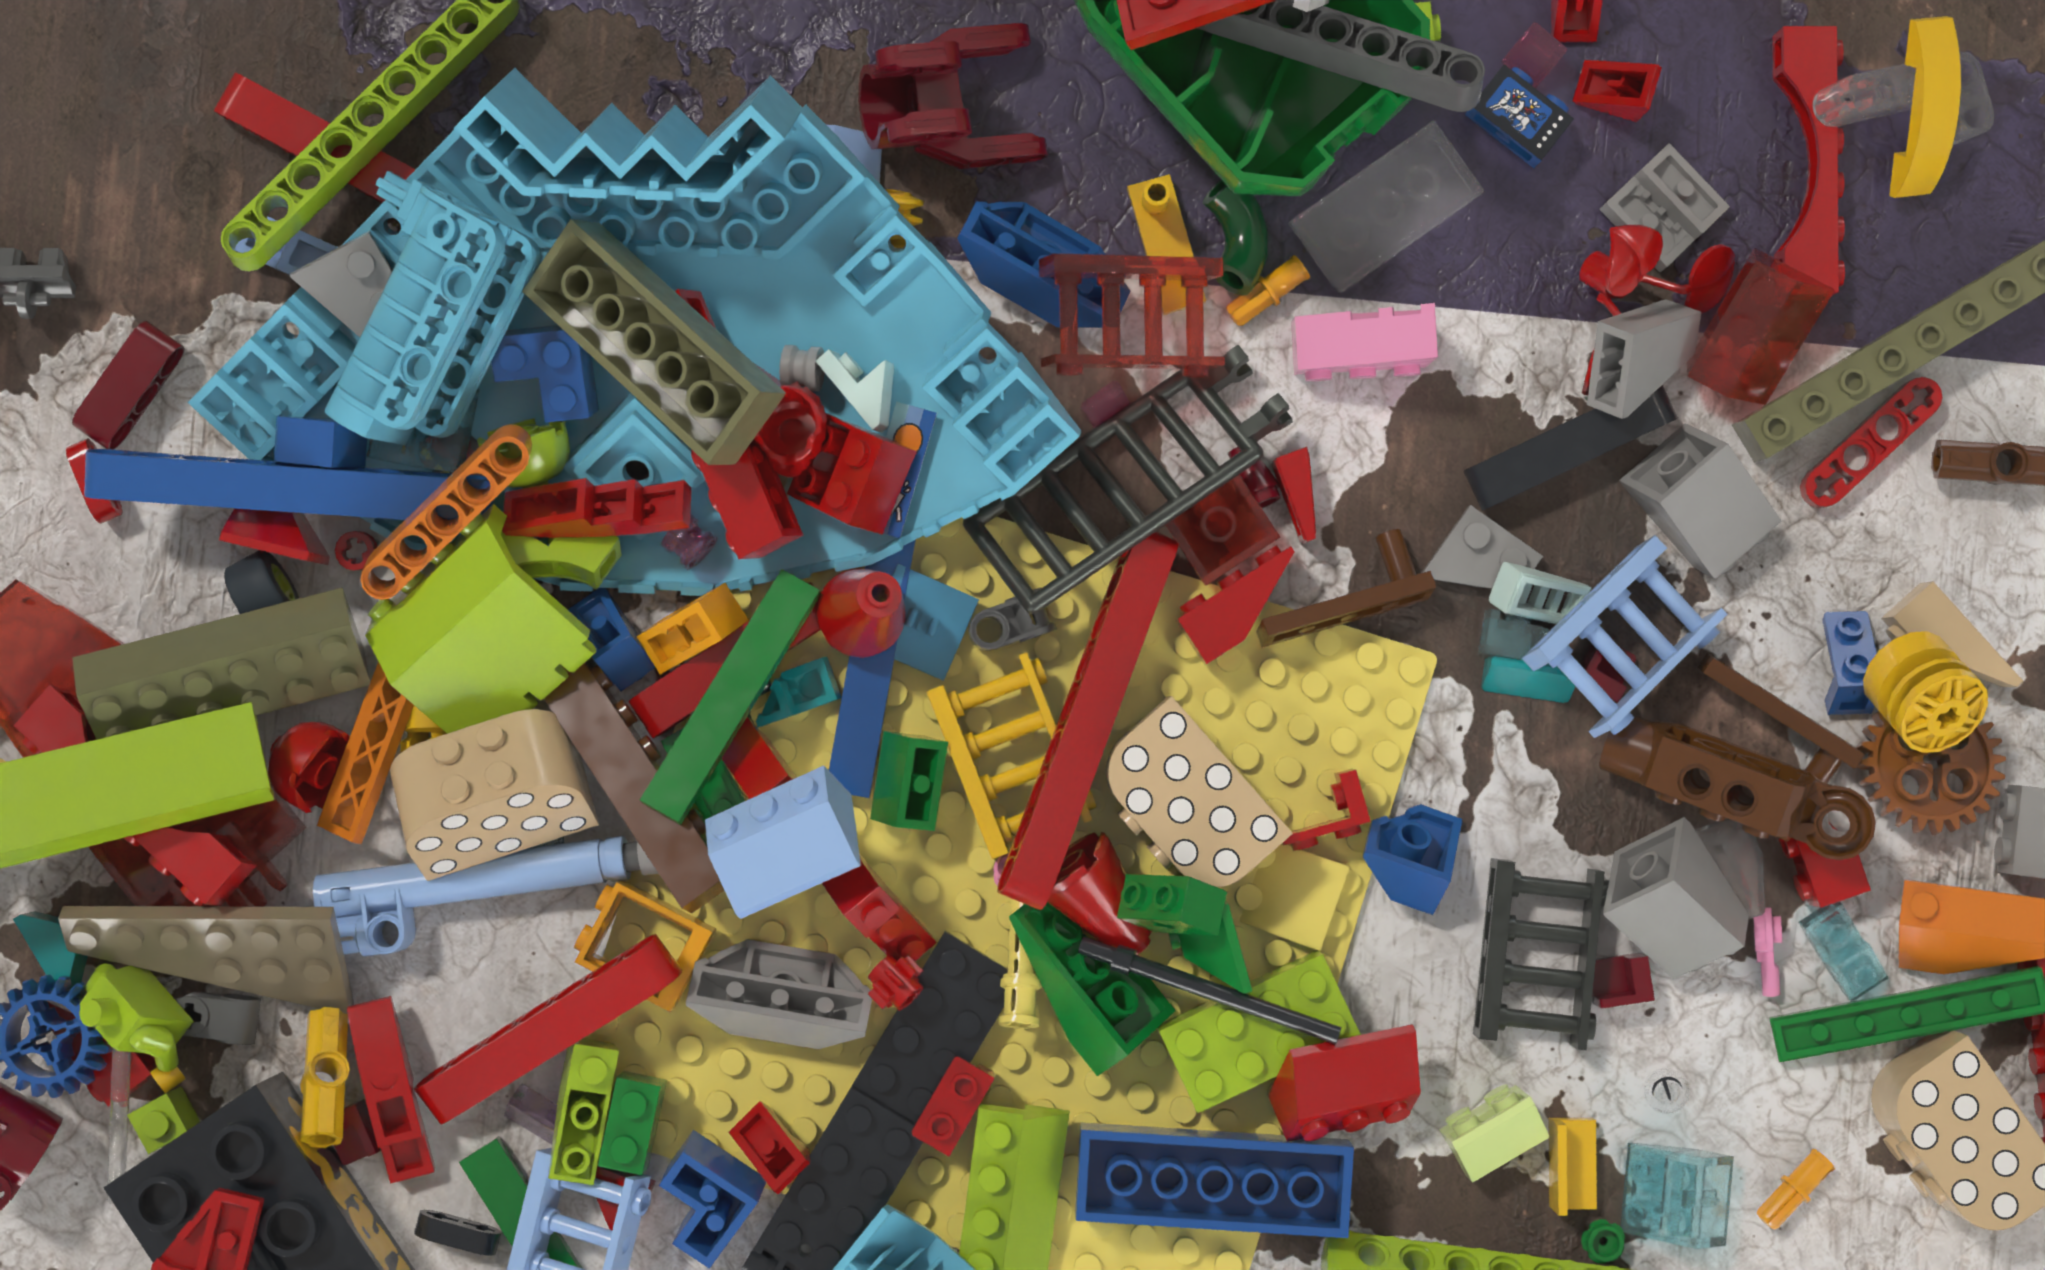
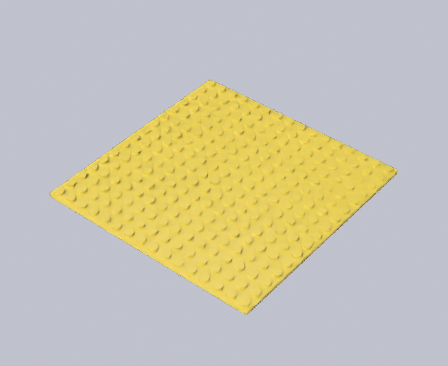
M962 517L941 527L939 532L927 538L922 536L916 539L911 569L979 599L944 681L894 660L870 798L852 795L859 854L908 910L931 933L936 942L938 943L946 930L1008 968L1011 898L997 893L993 869L999 857L991 859L949 748H947L935 831L898 828L870 819L883 731L923 735L945 741L926 691L944 685L947 693L956 690V693L959 694L1023 669L1019 655L1026 652L1030 661L1039 658L1048 683L1040 687L1054 723L1057 725L1118 558L1045 607L1050 622L1056 624L1057 630L1021 643L1018 641L996 650H980L973 645L969 638L970 622L979 612L1005 603V600L1015 596L965 530ZM995 517L985 524V527L1032 590L1044 587L1057 578L1015 522ZM1045 532L1071 567L1094 552L1089 545ZM834 568L815 572L809 578L801 580L807 583L812 582L814 587L822 592L825 585L833 577L846 570L836 572ZM1170 571L1090 787L1097 808L1089 811L1092 821L1084 823L1080 814L1069 846L1090 833L1095 832L1100 837L1101 832H1104L1110 839L1126 874L1184 876L1174 864L1166 870L1147 848L1153 840L1144 830L1135 835L1117 813L1123 809V806L1113 796L1106 777L1107 759L1115 743L1167 696H1172L1290 831L1346 816L1344 809L1337 811L1330 785L1337 783L1334 773L1348 769L1357 770L1370 821L1372 822V820L1383 816L1389 818L1436 667L1437 658L1435 654L1343 624L1262 648L1256 632L1262 619L1294 610L1267 601L1246 639L1204 665L1177 624L1176 619L1184 615L1179 608L1200 593L1208 600L1219 593L1221 589L1217 585ZM774 581L753 585L751 590L741 592L739 588L730 590L748 620L752 618ZM1029 613L1032 623L1035 625L1034 618L1032 614ZM984 618L977 624V635L982 641L992 643L1001 637V626L995 619ZM820 630L784 655L770 681L773 683V680L780 678L781 673L786 670L827 656L842 696L849 656L831 647ZM1029 685L964 711L965 715L957 719L963 734L972 732L974 736L1040 709ZM771 691L759 697L751 709L750 715L755 725L758 714L762 713ZM841 699L759 727L797 777L823 765L829 770ZM691 716L677 724L673 733L685 727ZM1047 727L980 752L981 757L974 759L979 775L988 774L989 777L1044 757L1051 741ZM1036 779L996 794L998 799L990 801L996 818L1004 815L1008 819L1023 813ZM737 782V784H738L739 788L741 789L743 795L745 796L746 800H749V798L747 797V795L745 794V792L743 791V789L741 788V786H740L739 783ZM694 803L690 810L696 808L699 811L697 805ZM1371 822L1361 824L1362 832L1340 839H1336L1334 832L1317 836L1318 845L1302 849L1350 867L1320 951L1337 984L1372 874L1371 869L1363 859ZM1013 841L1006 843L1009 851ZM1275 850L1239 881L1227 886L1218 887L1227 891L1225 901L1229 904L1250 981L1316 951L1313 948L1239 921L1243 909L1254 910L1260 906L1262 892L1252 883L1258 867L1266 868L1274 862ZM641 870L632 871L630 879L627 880L628 883L717 928L701 959H708L718 952L747 939L836 954L853 971L861 983L872 990L874 988L872 986L873 983L868 979V975L880 961L887 957L869 937L866 938L842 914L822 883L740 919L735 914L725 891L694 913H690L680 907L659 874L644 876ZM625 897L616 914L603 957L610 961L643 939L657 934L677 962L692 932ZM1082 929V933L1084 935H1086L1090 939L1098 941L1089 933H1087L1084 929ZM1152 931L1149 936L1151 939L1150 944L1138 954L1141 957L1235 989L1187 960L1183 956L1181 948L1172 950L1168 933ZM937 943L915 961L921 969ZM690 979L677 1006L671 1012L648 1000H644L583 1038L613 1043L619 1050L603 1137L618 1075L623 1071L666 1079L667 1084L652 1153L673 1159L691 1132L695 1130L758 1172L728 1132L761 1101L771 1108L793 1137L810 1148L811 1154L896 1013L897 1008L892 1005L890 1008L886 1006L882 1010L872 999L865 1037L822 1049H813L731 1035L686 1006ZM1152 980L1176 1010L1164 1022L1210 1001ZM1042 985L1039 990H1036L1035 1017L1039 1019L1038 1027L1017 1029L1000 1026L998 1022L999 1017L1003 1015V1008L970 1062L977 1067L980 1063L995 1072V1079L981 1103L1017 1109H1025V1104L1070 1111L1048 1270H1249L1261 1234L1258 1232L1076 1221L1075 1203L1080 1123L1284 1135L1268 1097L1276 1077L1203 1112L1197 1113L1158 1028L1128 1056L1099 1076H1096L1069 1042ZM557 1101V1104H556V1107H555V1111H554V1119H555V1120H556V1112H557L558 1101ZM979 1106L949 1157L923 1142L886 1205L888 1204L918 1221L940 1236L948 1245L960 1249ZM795 1178L780 1193L786 1195ZM766 1182L764 1188L772 1190Z

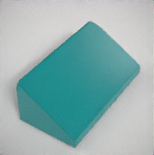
M1491 656L1485 659L1481 688L1487 692L1565 703L1570 700L1576 687L1558 666L1552 668L1550 664H1546L1533 672L1523 660Z

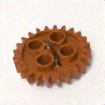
M1879 711L1871 716L1877 726L1868 725L1863 728V734L1871 739V741L1862 742L1857 745V749L1867 754L1868 757L1861 760L1856 768L1868 770L1869 776L1861 780L1859 784L1860 786L1873 785L1875 791L1867 800L1874 802L1882 799L1885 803L1880 812L1882 817L1895 811L1897 813L1895 826L1900 827L1910 819L1912 820L1913 833L1917 834L1923 831L1926 823H1928L1931 834L1937 835L1942 832L1943 824L1951 833L1960 829V820L1966 825L1977 821L1974 811L1983 814L1991 809L1984 798L1994 799L1998 797L2000 792L1991 783L2000 782L2006 776L1994 770V766L2006 761V757L1993 754L1992 748L2002 743L2001 738L1988 739L1986 735L1994 726L1993 722L1982 725L1978 724L1969 736L1959 742L1957 750L1947 748L1940 752L1922 753L1917 750L1910 751L1903 748L1899 743L1898 733ZM1928 755L1929 760L1937 761L1938 767L1933 769L1932 764L1924 763L1923 757ZM1949 773L1955 774L1962 781L1963 791L1961 794L1951 791L1948 787L1947 775ZM1904 774L1912 776L1917 781L1919 786L1917 795H1912L1903 788L1902 777ZM1932 788L1934 794L1937 797L1936 801H1933L1930 798V791L1932 790Z

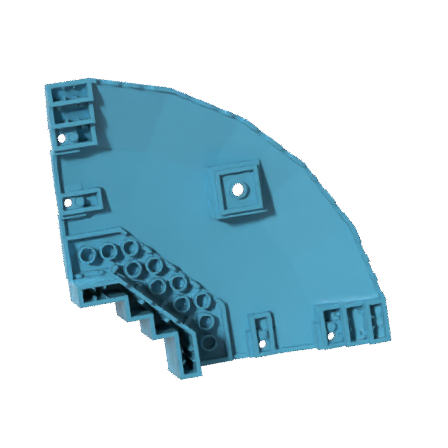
M514 68L454 127V130L406 179L410 183L415 179L435 186L443 192L467 202L532 238L540 248L541 260L539 265L570 219L600 223L674 291L677 289L701 291L716 329L747 358L778 380H780V359L785 345H796L800 350L806 351L811 347H822L824 353L830 349L839 353L840 356L847 352L864 372L859 376L860 380L867 376L881 362L887 360L894 364L889 425L896 402L937 413L901 538L887 534L881 535L850 526L789 496L788 500L804 536L761 558L738 559L737 554L731 550L726 541L725 533L727 530L719 512L714 509L709 500V487L702 471L693 462L691 456L692 449L592 357L599 410L590 418L565 420L570 445L569 459L562 472L548 480L549 484L587 478L594 486L631 480L633 478L626 471V463L637 460L644 463L649 470L648 478L637 480L643 487L685 480L692 487L690 528L617 536L620 541L622 555L598 588H618V593L655 594L656 590L681 591V595L702 596L723 583H726L730 590L737 588L740 589V592L751 590L753 585L774 581L781 569L799 579L809 578L812 573L835 568V571L838 572L872 565L901 551L904 545L922 536L927 538L939 532L941 527L960 517L966 519L978 513L979 508L999 498L1004 500L1015 495L1080 437L1081 429L1022 352L1018 353L988 323L991 311L936 247L931 242H928L898 211L900 207L898 203L840 138L806 104L801 107L771 75L708 137L676 105L644 135L613 103L581 133ZM385 200L343 244L370 231L391 268L394 269L410 235L402 230L393 231L390 229L387 223L388 218L398 220L401 229L405 221L396 216L399 207ZM894 235L902 236L906 241V246L903 248L894 247L890 242V237ZM514 248L511 254L516 259V262L520 263L526 257L521 252V249ZM502 270L500 273V276L507 277L512 280L515 277V275L509 274V272L505 270ZM501 283L493 286L489 293V302L493 308L499 307L506 295V290ZM300 287L190 399L188 404L248 459L274 461L277 416L332 419L324 410L360 337L306 290ZM524 294L507 330L554 326L557 324ZM483 311L480 314V316L488 318L487 320L492 322L495 318V316L484 313ZM287 322H292L299 328L298 335H294L287 330ZM473 330L471 336L476 339V343L482 344L485 336L481 334V330ZM984 347H990L995 350L997 356L990 360L985 359L981 356L980 350ZM462 351L460 354L461 357L471 360L475 358V356L469 355V352ZM491 362L460 424L476 440L479 437L487 440V432L527 419L535 418L536 425L538 426L549 425V422L544 420L539 378L494 382ZM461 364L454 366L449 374V382L454 389L461 386L466 376L465 369ZM825 373L821 390L818 392L812 391L820 398L825 413L886 437L888 428L882 433L872 430ZM443 391L440 395L441 397L448 398L447 401L453 402L455 396L445 394ZM435 409L433 411L432 417L436 419L437 424H440L445 417L441 414V410ZM414 427L406 445L367 438L365 467L432 472L413 451L427 434ZM506 487L494 499V505L503 512L505 492L522 489V487ZM360 517L371 524L369 529L386 538L404 521ZM459 533L450 543H452L457 537H459L461 533ZM410 535L404 538L406 545L411 549L422 550L427 547L425 541L419 536ZM534 537L549 546L548 537ZM532 578L558 585L560 590L593 591L594 589L587 584L566 578Z

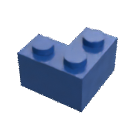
M554 325L506 331L491 361L494 382L539 378L545 422L586 419L599 410L592 356L560 326Z
M695 1130L691 1132L670 1161L659 1186L692 1207L683 1219L672 1244L710 1269L759 1202L766 1181L761 1174Z

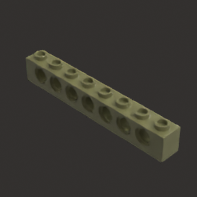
M2045 240L2025 249L1732 424L1753 462L1771 457L2045 293Z

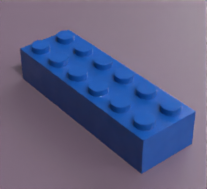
M1081 1122L1075 1203L1076 1221L1348 1238L1354 1146L1348 1139L1320 1138L1315 1141H1305L1302 1138L1287 1142L1284 1135Z

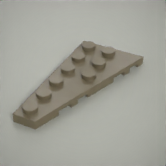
M63 906L58 917L68 952L318 1009L323 1007L340 1008L343 1013L347 1014V1007L354 1005L334 907Z

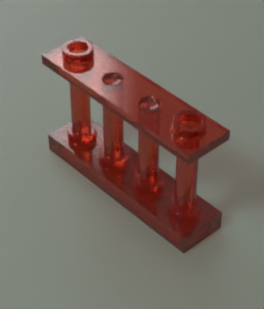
M1054 253L1039 259V277L1055 278V285H1059L1060 354L1041 358V367H1056V375L1059 376L1083 375V368L1182 369V377L1209 376L1210 368L1225 366V357L1204 356L1203 288L1208 287L1209 280L1223 276V258ZM1082 278L1097 279V286H1102L1103 355L1078 354L1077 285L1082 284ZM1124 279L1139 280V287H1144L1145 355H1121L1120 286L1124 285ZM1166 280L1181 281V288H1185L1187 356H1163L1162 287L1166 286Z

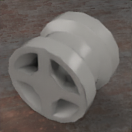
M785 345L780 359V384L791 385L798 381L800 386L808 387L811 391H820L824 382L825 372L816 363V360L824 354L823 348L811 347L806 351L800 350L796 345Z

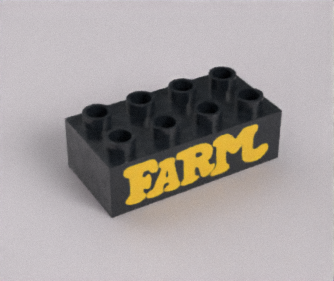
M284 1072L254 1085L103 1187L153 1263L176 1239V1235L187 1222L192 1220L198 1213L200 1207L214 1190L220 1187L265 1198L256 1233L279 1270H415L346 1165L341 1163L332 1145L326 1148L310 1147L309 1144L301 1142L303 1101Z

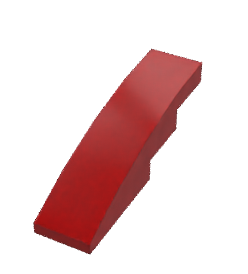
M587 478L507 491L505 492L503 511L507 517L502 533L506 536L548 538L607 537L690 528L692 487L685 480L643 487L636 479L594 486Z

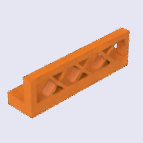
M379 662L375 668L316 825L357 844H362L414 706L390 685Z

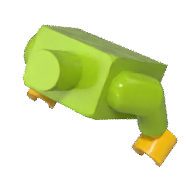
M107 963L99 965L86 984L87 994L80 1002V1020L85 1026L95 1027L108 1044L117 1051L146 1053L154 1056L157 1067L150 1073L166 1094L186 1079L177 1067L179 1058L176 1044L194 1021L150 970L134 966L116 969L113 965Z

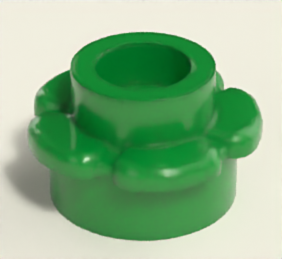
M1597 1219L1590 1223L1588 1230L1583 1232L1581 1245L1584 1250L1588 1251V1257L1592 1261L1603 1264L1615 1261L1622 1255L1625 1248V1234L1618 1224H1610L1606 1219ZM1606 1237L1607 1243L1601 1245L1599 1243L1600 1238Z

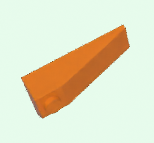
M1904 880L1899 920V968L1945 975L2045 958V898L1916 880Z

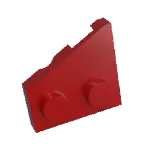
M220 1187L214 1190L200 1207L198 1213L192 1220L187 1222L176 1235V1239L155 1260L151 1270H247L265 1198Z

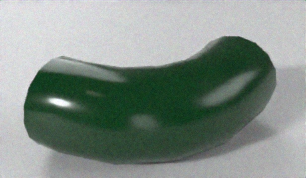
M1220 179L1203 200V204L1220 222L1225 236L1224 250L1220 260L1213 268V274L1218 283L1227 291L1241 296L1248 295L1257 284L1267 261L1268 228L1260 203L1254 195L1234 194Z

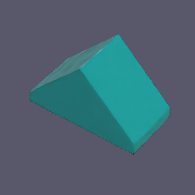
M34 911L20 914L13 918L46 975H52L55 982L61 976H69L71 978V988L75 984L82 982L88 956L67 951L58 917Z

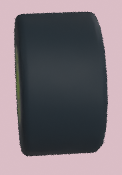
M258 550L225 569V584L240 614L300 599L288 574L269 552Z

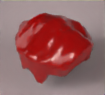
M798 381L791 385H779L786 394L753 439L761 447V450L766 453L772 469L777 474L791 478L799 476L810 465L811 459L820 453L822 443L827 436L825 427L827 415L820 398L808 387H801Z

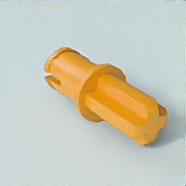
M1293 255L1287 262L1266 277L1260 276L1257 284L1248 295H1240L1227 304V313L1235 324L1243 326L1272 304L1277 307L1280 304L1279 299L1303 281L1308 280L1310 274L1299 258Z
M1813 1148L1810 1154L1788 1177L1783 1175L1780 1178L1783 1183L1757 1210L1758 1217L1768 1227L1774 1230L1778 1229L1803 1201L1805 1203L1810 1202L1809 1195L1830 1172L1835 1170L1834 1165L1822 1153Z

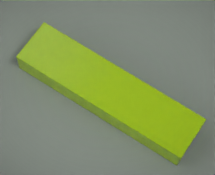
M252 702L0 763V869L275 800L257 726L258 720Z

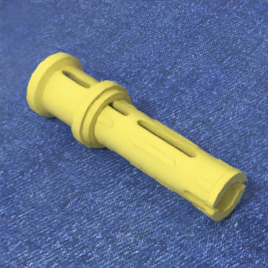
M1011 899L1010 915L1019 909L1023 903ZM1010 921L1008 973L1004 974L1000 980V987L1005 989L1004 1012L999 1017L998 1024L1003 1027L1017 1029L1036 1028L1039 1026V1019L1035 1017L1036 990L1041 988V983L1037 975H1035L1034 968Z

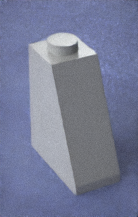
M1665 299L1598 321L1587 405L1621 419L1628 417L1695 355L1701 312Z

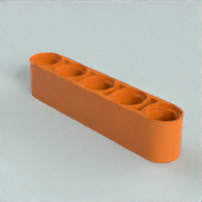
M512 424L502 426L496 430L370 554L363 568L360 580L364 591L375 599H389L412 580L523 472L528 465L532 450V440L528 432L522 427ZM505 442L514 443L519 446L522 455L512 459L506 458L500 453L498 446ZM474 473L482 474L489 480L490 486L485 489H476L468 483L466 477ZM443 504L450 505L458 512V517L451 520L443 519L436 513L435 507ZM410 535L419 536L425 541L427 547L422 550H413L406 545L404 538ZM378 566L388 567L395 574V578L387 581L381 580L374 574L373 568Z

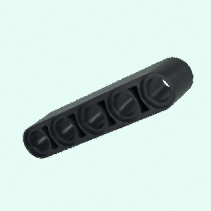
M1661 385L1626 418L1621 419L1595 408L1480 462L1463 472L1483 511L1678 419V416L1663 385Z

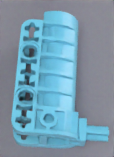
M387 171L384 178L379 177L375 185L379 187L376 194L399 207L396 216L405 221L401 230L409 234L410 237L324 411L337 423L365 438L406 445L414 427L427 435L439 438L449 437L458 429L524 296L522 291L539 266L541 252L538 244L532 238L467 202L447 194L435 186L415 179L410 183L391 171ZM514 248L521 249V252L526 255L522 263L516 262V259L511 256ZM505 270L509 274L515 275L514 279L500 276L501 271ZM501 283L506 290V295L502 304L497 308H493L489 302V293L493 286ZM483 311L495 316L493 322L487 320L488 318L480 316L481 312ZM474 329L481 330V334L485 336L482 344L476 343V339L471 336ZM461 352H469V355L475 356L474 360L461 357ZM461 364L465 369L466 376L461 386L454 389L449 382V374L454 366ZM442 391L445 394L455 396L453 402L447 401L448 398L441 397ZM435 409L441 410V414L445 417L443 424H437L436 419L432 417Z

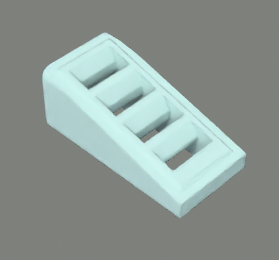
M1503 562L1490 593L1489 602L1505 614L1557 624L1590 592L1591 587L1522 565ZM1532 585H1534V588H1533V590H1532V593H1531V595H1530V598H1529V600H1528V603H1526V600H1527V598H1528V595H1529V593H1530V590H1531V588H1532ZM1552 588L1547 599V602L1545 604V607L1543 608V604L1545 602L1549 589ZM1564 592H1569L1561 613L1557 612Z

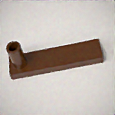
M1401 529L1386 531L1375 539L1391 582L1264 618L1256 631L1261 647L1263 648L1428 600L1436 589L1432 573L1427 571L1416 574Z
M1707 653L1699 664L1698 668L1704 674L1819 746L1820 748L1805 768L1806 771H1809L1819 781L1828 784L1843 762L1855 769L1865 754L1855 746L1711 654Z

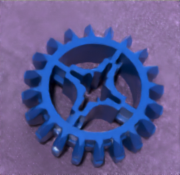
M44 975L40 977L38 983L34 979H29L22 983V990L15 988L7 992L10 1003H0V1016L3 1018L0 1019V1063L5 1062L7 1068L2 1072L1 1078L6 1080L17 1075L15 1089L22 1091L31 1085L32 1096L40 1097L47 1091L51 1098H57L62 1096L64 1090L69 1094L78 1092L80 1090V1082L87 1085L95 1080L93 1070L100 1071L106 1067L107 1063L99 1054L110 1053L113 1048L108 1042L103 1041V1036L95 1027L85 1026L80 1020V1002L86 993V984L84 982L77 983L71 988V978L69 976H61L55 982L52 975ZM47 1000L62 1004L76 1018L73 1020L63 1019L59 1016L55 1007L50 1008ZM29 1011L31 1014L27 1017L30 1025L29 1034L21 1041L22 1023ZM66 1028V1032L57 1035V1038L53 1039L51 1043L46 1041L36 1044L38 1040L45 1038L46 1034L50 1033L52 1029L58 1031ZM81 1032V1049L73 1063L72 1057L75 1056L72 1047L73 1039ZM37 1053L41 1055L46 1061L47 1066L52 1065L55 1072L37 1066L27 1054Z

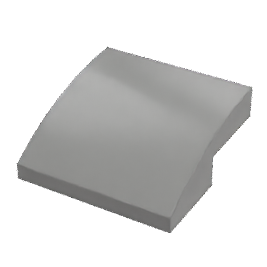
M1668 143L1599 210L1615 226L1644 225L1658 231L1663 238V248L1655 268L1662 272L1730 206L1677 150Z

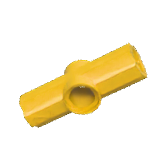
M323 1007L318 1010H310L307 1016L305 1068L300 1082L303 1094L301 1142L309 1144L310 1147L326 1148L331 1145H339L343 1139L345 1081L348 1078L350 1068L349 1062L346 1059L348 1014L343 1013L340 1008ZM316 1072L327 1073L334 1081H322L318 1078Z

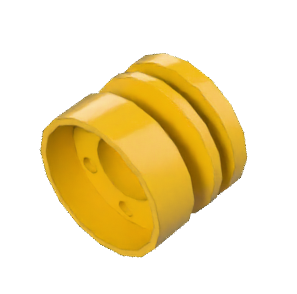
M1928 631L1910 632L1893 639L1877 652L1868 664L1863 678L1864 694L1905 743L1911 749L1922 753L1940 752L1957 745L1978 726L1988 706V693L1982 682L1971 672L1965 663L1961 662L1956 653L1940 636Z

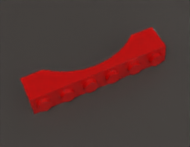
M1783 26L1773 35V81L1786 95L1799 119L1806 141L1808 158L1807 188L1799 217L1787 239L1774 254V299H1827L1839 293V287L1843 286L1845 279L1843 260H1838V243L1843 241L1845 223L1843 216H1838V199H1841L1844 193L1843 172H1838V155L1842 153L1844 147V132L1842 128H1838V111L1843 106L1844 89L1842 84H1837V67H1840L1842 64L1844 47L1842 40H1837V26Z
M49 685L13 725L25 736L22 740L24 746L35 755L97 740L78 698L68 689ZM169 826L124 838L136 847L139 844L151 854L148 858L151 865L166 876L174 875L183 884L180 888L183 895L198 906L203 904L222 906L257 866L224 835L190 832Z

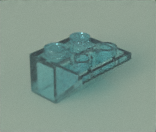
M1628 1143L1621 1228L1624 1233L1694 1249L1726 1246L1734 1156L1693 1148Z

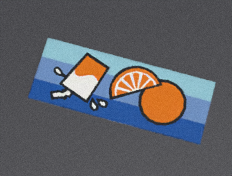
M896 402L886 437L917 452L883 534L901 538L937 416L936 412Z

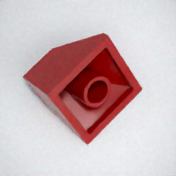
M234 508L219 538V541L328 565L330 560L328 552L304 513Z

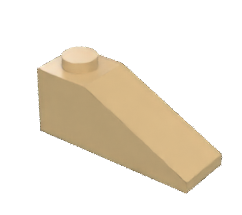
M1934 581L1919 583L1881 618L1889 627L1886 633L1891 640L1910 632L1928 631L1940 636L1956 653L1961 662L1965 663L1978 678L2000 687H2018L2023 682L2018 674Z

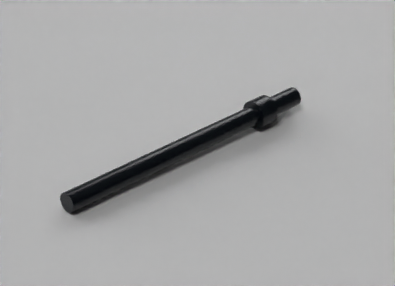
M1085 936L1082 938L1078 954L1111 965L1110 970L1127 976L1132 972L1332 1044H1337L1342 1027L1136 955L1137 950L1119 944L1116 948Z

